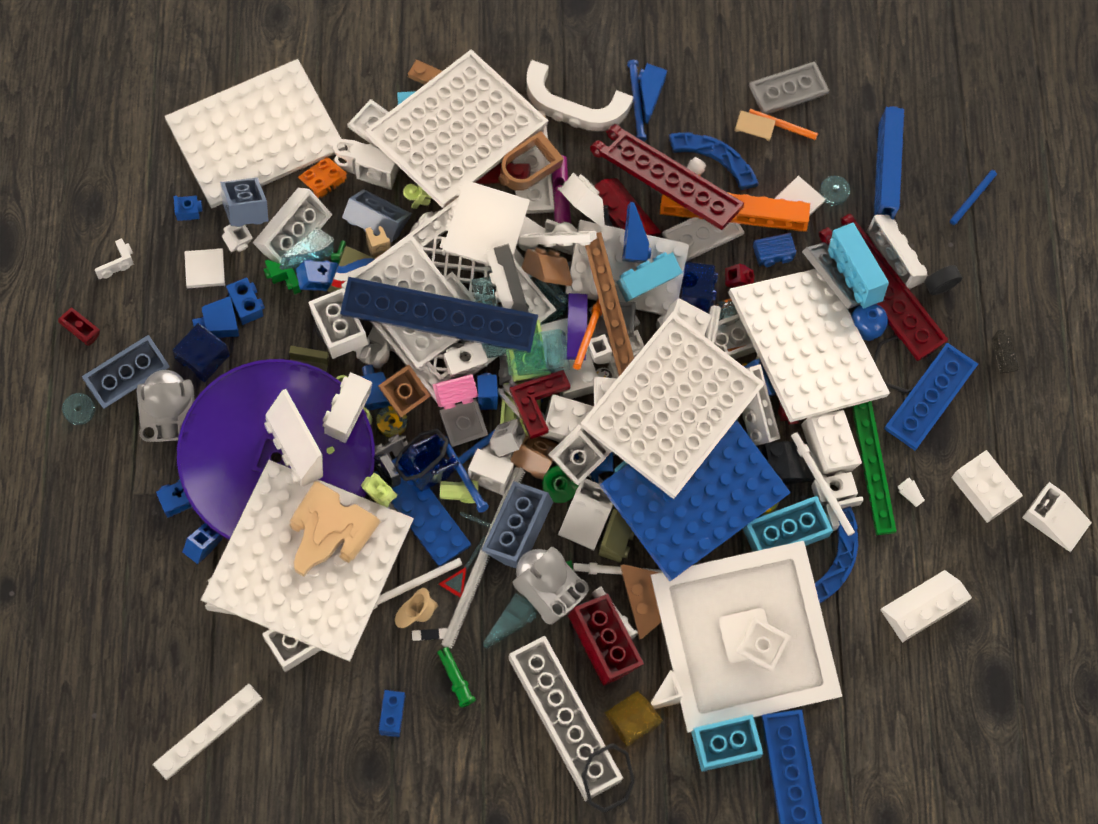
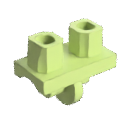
M414 184L405 186L403 190L404 196L409 200H414L411 208L417 209L420 204L426 206L430 204L431 197L418 184L417 186Z
M373 473L371 477H366L361 484L362 489L377 504L387 508L391 501L398 496L376 473Z

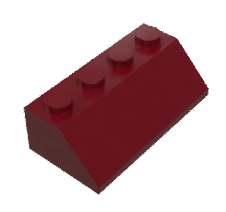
M618 178L603 179L594 185L599 191L598 195L603 199V205H608L610 221L613 223L612 227L625 230L627 205L633 202L637 208L646 235L657 237L661 234V231Z
M608 593L574 607L568 614L603 686L626 676L644 665Z

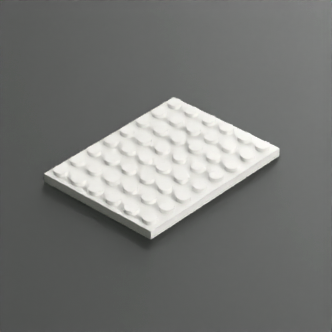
M470 50L366 129L365 135L432 199L444 208L458 197L456 196L459 185L463 186L464 180L475 183L499 164L508 152L548 124V120L475 52Z
M298 59L165 116L211 209L223 204L220 182L258 178L262 187L336 154L333 151V146L336 140L341 139ZM338 145L337 150H345V145Z
M816 269L735 287L729 290V296L790 422L884 398L890 394L848 309Z
M672 312L579 426L674 499L765 383Z

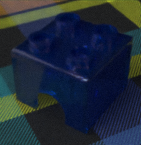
M686 262L681 284L683 287L681 300L708 313L709 308L714 305L717 290H715V284H717L718 272H715L714 265Z
M197 323L172 350L176 361L183 366L187 365L204 383L230 356L228 346L200 323Z
M435 434L417 442L407 449L398 463L408 476L420 474L440 456V445L443 441ZM454 455L450 459L443 457L423 477L413 479L412 481L422 492L441 481L447 480L460 462Z

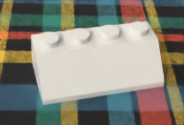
M297 188L254 240L253 244L272 261L290 267L332 214L310 189Z
M875 215L867 233L877 249L909 290L924 283L928 276L927 270L918 261L916 252L909 247L906 237L898 230L896 221L892 220L889 215Z
M944 570L880 610L903 643L965 605L972 597L961 581Z

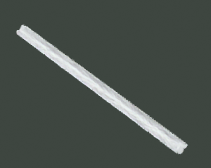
M515 467L514 472L509 480V483L503 495V498L494 516L493 522L484 540V543L490 533V530L497 518V515L504 503V500L511 488L513 481L518 483L521 482L520 479H522L521 477H523L522 475H524L523 473H525L522 468ZM482 548L441 643L444 647L452 648L451 646L453 645L451 643L454 644L452 641L456 639L454 636L458 634L456 632H459L457 629L460 630L458 627L462 625L460 623H463L461 620L464 621L462 618H464V614H467L465 611L467 612L466 609L468 608L466 607L470 605L468 602H470L469 600L472 601L470 598H473L471 596L475 594L473 591L477 589L475 587H478L476 584L479 585L477 582H479V578H482L480 577L482 576L481 573L483 574L481 571H484L482 569H485L484 567L487 565L485 562L489 560L487 558H490L488 554L482 551Z

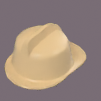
M426 588L419 589L400 607L395 617L397 627L405 628L415 621L425 622L430 619L438 605L430 598L429 591Z

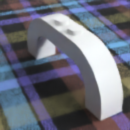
M531 61L527 71V95L537 110H545L546 115L554 120L566 122L575 128L604 131L608 130L613 124L619 125L628 115L632 106L633 96L617 90L611 103L602 109H590L552 95L544 86L549 66Z

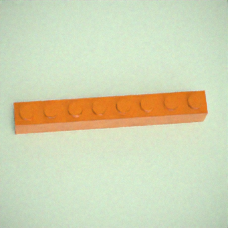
M729 193L744 202V208L730 223L807 232L810 203ZM662 194L660 214L702 219Z

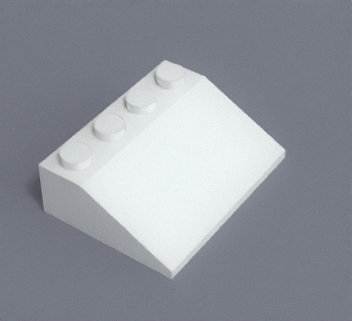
M284 389L266 413L264 425L268 433H272L275 437L273 442L276 448L282 450L284 463L286 466L290 465L293 470L291 475L294 481L299 482L301 487L323 477L322 453L290 395Z

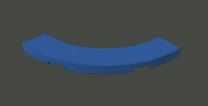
M693 133L669 134L673 153L694 152L706 155L728 169L735 178L740 190L758 187V181L749 164L747 165L741 158V155L724 142L706 135L700 136Z
M851 506L842 509L855 533L848 536L841 523L837 528L838 547L833 564L828 572L815 582L819 604L831 597L843 585L855 564L858 552V528Z

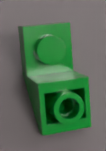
M271 260L265 261L266 268L263 270L267 279L271 278L273 284L285 280L288 290L292 289L294 295L301 292L293 268Z

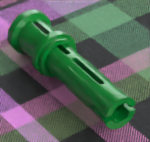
M449 647L443 648L444 652L439 650L437 654L453 684L452 692L456 693L458 697L459 707L463 708L474 703L476 698L472 696L468 688V681L463 680Z

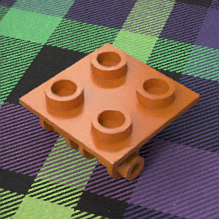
M326 157L306 170L298 178L314 191L313 193L317 198H322L328 193L327 190L329 192L332 191L331 187L335 189L344 183L347 173L330 158Z

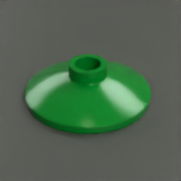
M558 465L553 466L546 472L542 482L543 491L548 492L555 503H564L572 499L579 486ZM560 479V484L556 486V481Z

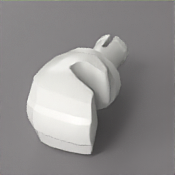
M368 338V345L353 350L357 354V359H360L367 365H373L375 368H381L389 360L390 346L388 343H385L384 346L370 344V339Z

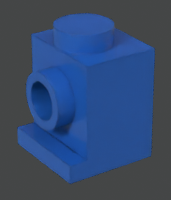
M174 196L177 221L200 219L199 212H202L201 200L198 201L197 196Z

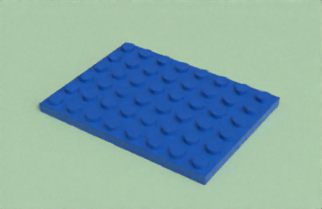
M737 419L674 499L629 464L599 484L669 581H672L791 493Z

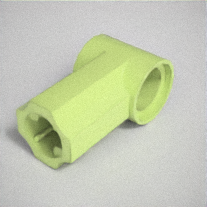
M471 480L478 491L479 482ZM441 481L440 499L475 503L463 481Z

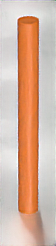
M753 109L749 110L751 114L776 120L775 126L813 140L817 138L818 133Z

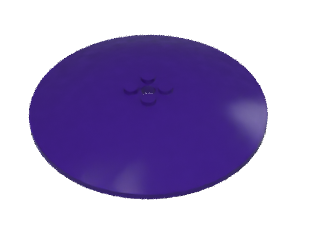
M268 359L243 364L231 369L211 382L199 394L188 410L181 426L177 445V466L182 488L188 501L199 517L211 529L230 540L268 460H271L272 455L275 453L284 455L281 449L278 450L273 442L275 437L272 433H268L264 425L266 413L284 389L290 395L322 453L323 477L318 480L362 498L366 496V492L362 489L361 484L366 477H371L373 474L375 445L372 429L364 409H362L346 443L324 434L323 418L327 411L331 412V403L336 393L340 394L341 382L329 373L306 363L285 359ZM333 446L335 451L332 454H328L327 448ZM282 458V460L278 462V464L286 466Z

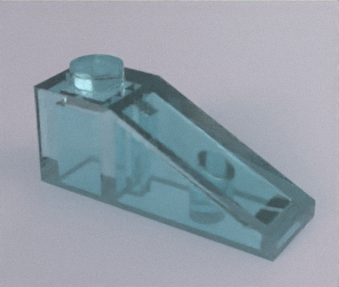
M315 228L282 256L279 268L285 270L298 267L305 260L310 259L320 262L325 257L328 258L334 250L332 248L334 239L319 228Z
M515 593L483 642V647L487 649L525 627L527 622L531 623L537 614L534 612V606L528 600Z

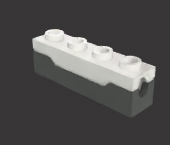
M509 243L487 249V254L484 255L486 265H490L493 272L489 273L492 285L496 284L498 289L495 292L497 302H501L503 308L529 313Z

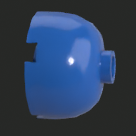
M860 304L851 314L854 325L857 327L863 340L871 341L881 337L887 328L888 317L886 311L878 304L864 309Z

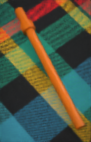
M599 298L592 307V315L573 368L579 370L582 366L598 318L602 315Z

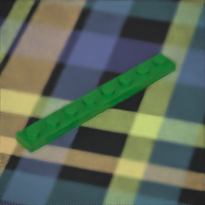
M869 401L852 406L876 536L894 534L897 530L872 402Z

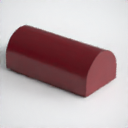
M72 307L58 318L59 324L87 346L93 344L99 337L100 329Z

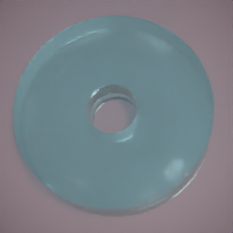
M840 176L827 177L820 187V195L830 205L844 203L850 194L848 182Z
M75 393L65 399L62 411L67 421L75 425H82L92 419L95 407L89 396ZM77 407H82L80 411H75Z

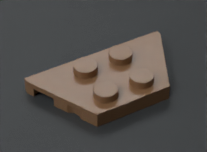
M623 564L620 565L640 640L661 623L651 575L659 572Z

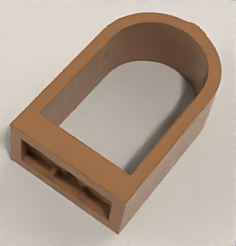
M540 131L504 156L498 178L503 186L518 191L526 190L562 167L564 158L543 132ZM534 146L540 150L550 163L526 179H516L506 170L508 163Z

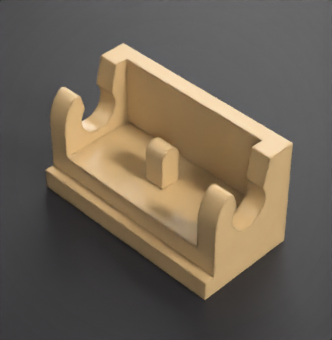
M740 111L735 131H741L770 141L776 120Z
M379 226L380 235L378 236L373 234L371 227L365 229L367 246L371 257L376 259L391 248L390 239L386 237L385 231L381 226Z

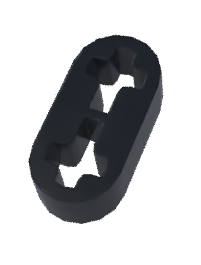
M386 453L374 456V466L380 477L391 488L399 486L401 478Z

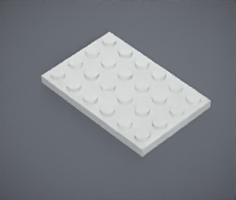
M580 220L577 232L596 231V233H602L619 301L626 302L616 282L620 280L619 276L630 269L636 271V267L642 263L622 261L625 230L606 225L601 227L597 223ZM647 235L649 248H651V257L648 259L650 263L653 262L652 259L664 252L667 255L673 252L683 273L628 302H636V310L664 315L667 313L669 305L679 298L689 244ZM575 243L570 265L573 283L572 286L566 285L565 294H588V299L597 301L598 294L585 245Z
M412 235L350 276L460 299ZM383 324L417 370L461 340Z

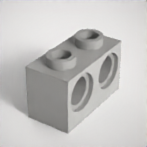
M516 418L497 425L490 439V447L492 451L496 452L498 457L520 449L526 434L519 419Z

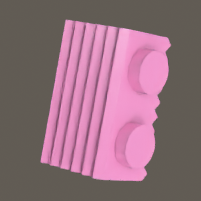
M473 374L432 384L438 407H444L445 410L456 407L455 403L461 401L463 404L474 402L473 398L478 397Z

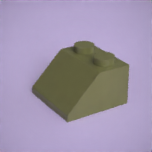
M613 509L598 556L621 563L622 557L627 558L630 549L627 546L628 540H633L635 533L618 510Z

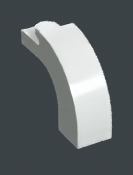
M638 330L634 331V337H629L633 352L644 347ZM605 334L591 339L588 349L594 363H610V360L614 359L610 340H607Z

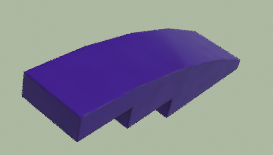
M569 293L566 360L576 359L586 332L588 294Z

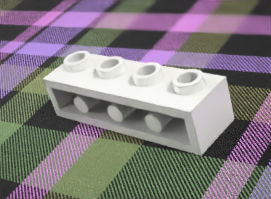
M761 364L746 368L765 383ZM765 383L742 412L748 436L755 445L770 443L780 439Z

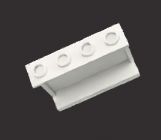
M464 180L463 186L459 185L457 190L458 202H454L451 213L454 214L452 220L448 219L445 228L448 231L447 237H443L441 240L440 248L443 249L442 255L445 256V253H450L486 265L484 255L487 254L486 250L508 243L512 255H514L530 200Z

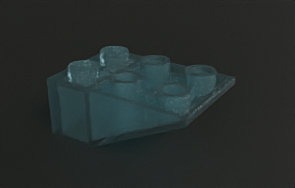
M561 329L535 333L531 353L511 350L514 352L515 357L512 361L509 349H506L509 376L570 370L569 360H566V333ZM526 353V355H525V357H524V361H525V362H523V361H522V357H523V355Z

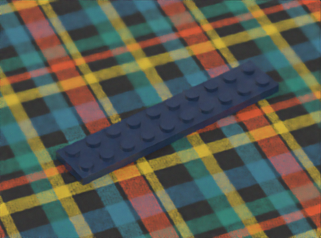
M348 277L340 312L342 316L531 353L538 314Z

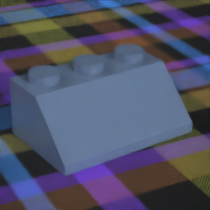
M363 189L349 198L342 218L351 225L363 228L365 232L366 228L371 227L373 234L377 236L380 235L379 226H381L385 231L386 237L392 242L398 238L412 213Z

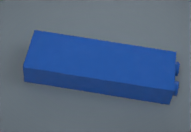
M896 106L886 107L879 122L874 216L889 215L892 220H894L900 207L904 109Z

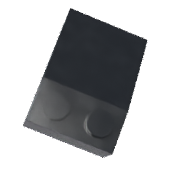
M794 442L765 443L762 454L785 485L814 482L815 477L804 458L800 457Z

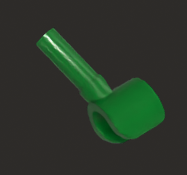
M344 240L341 241L338 253H331V262L339 264L341 260L339 257L346 243Z

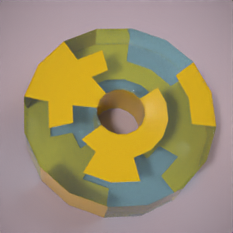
M387 406L378 413L377 427L385 436L401 435L407 427V416L405 414L400 418L392 406ZM394 419L395 423L390 424L388 421Z

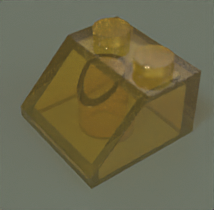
M638 691L604 713L626 746L643 737L662 722L652 704Z

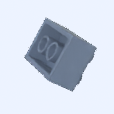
M258 178L220 182L222 203L231 226L242 227L245 224H262L269 221L267 200Z

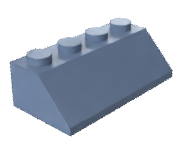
M147 335L83 375L82 379L102 408L105 409L135 390L138 384L145 383L147 378L154 372L167 370L170 366L150 336Z
M513 481L483 545L482 551L507 566L517 568L520 558L532 550L553 504L549 493Z

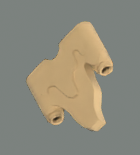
M317 481L313 483L294 512L289 525L296 532L304 529V535L294 560L295 572L303 577L314 566L328 560L343 542L344 545L339 557L347 563L353 561L381 523L376 516L356 504L350 507L342 506L339 499L340 495Z

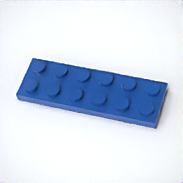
M946 343L884 429L916 451L975 370L978 363L949 343Z
M403 454L398 468L406 477L417 475L418 472ZM397 457L392 460V463L394 464V466H395ZM401 478L400 485L392 488L398 496L391 501V504L397 512L414 518L410 529L438 567L445 565L471 546L470 541L422 478L404 481Z
M802 710L763 714L761 717L779 823L822 824Z

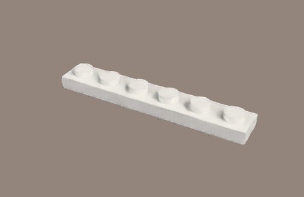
M250 684L246 685L153 763V765L168 780L260 703L262 698Z

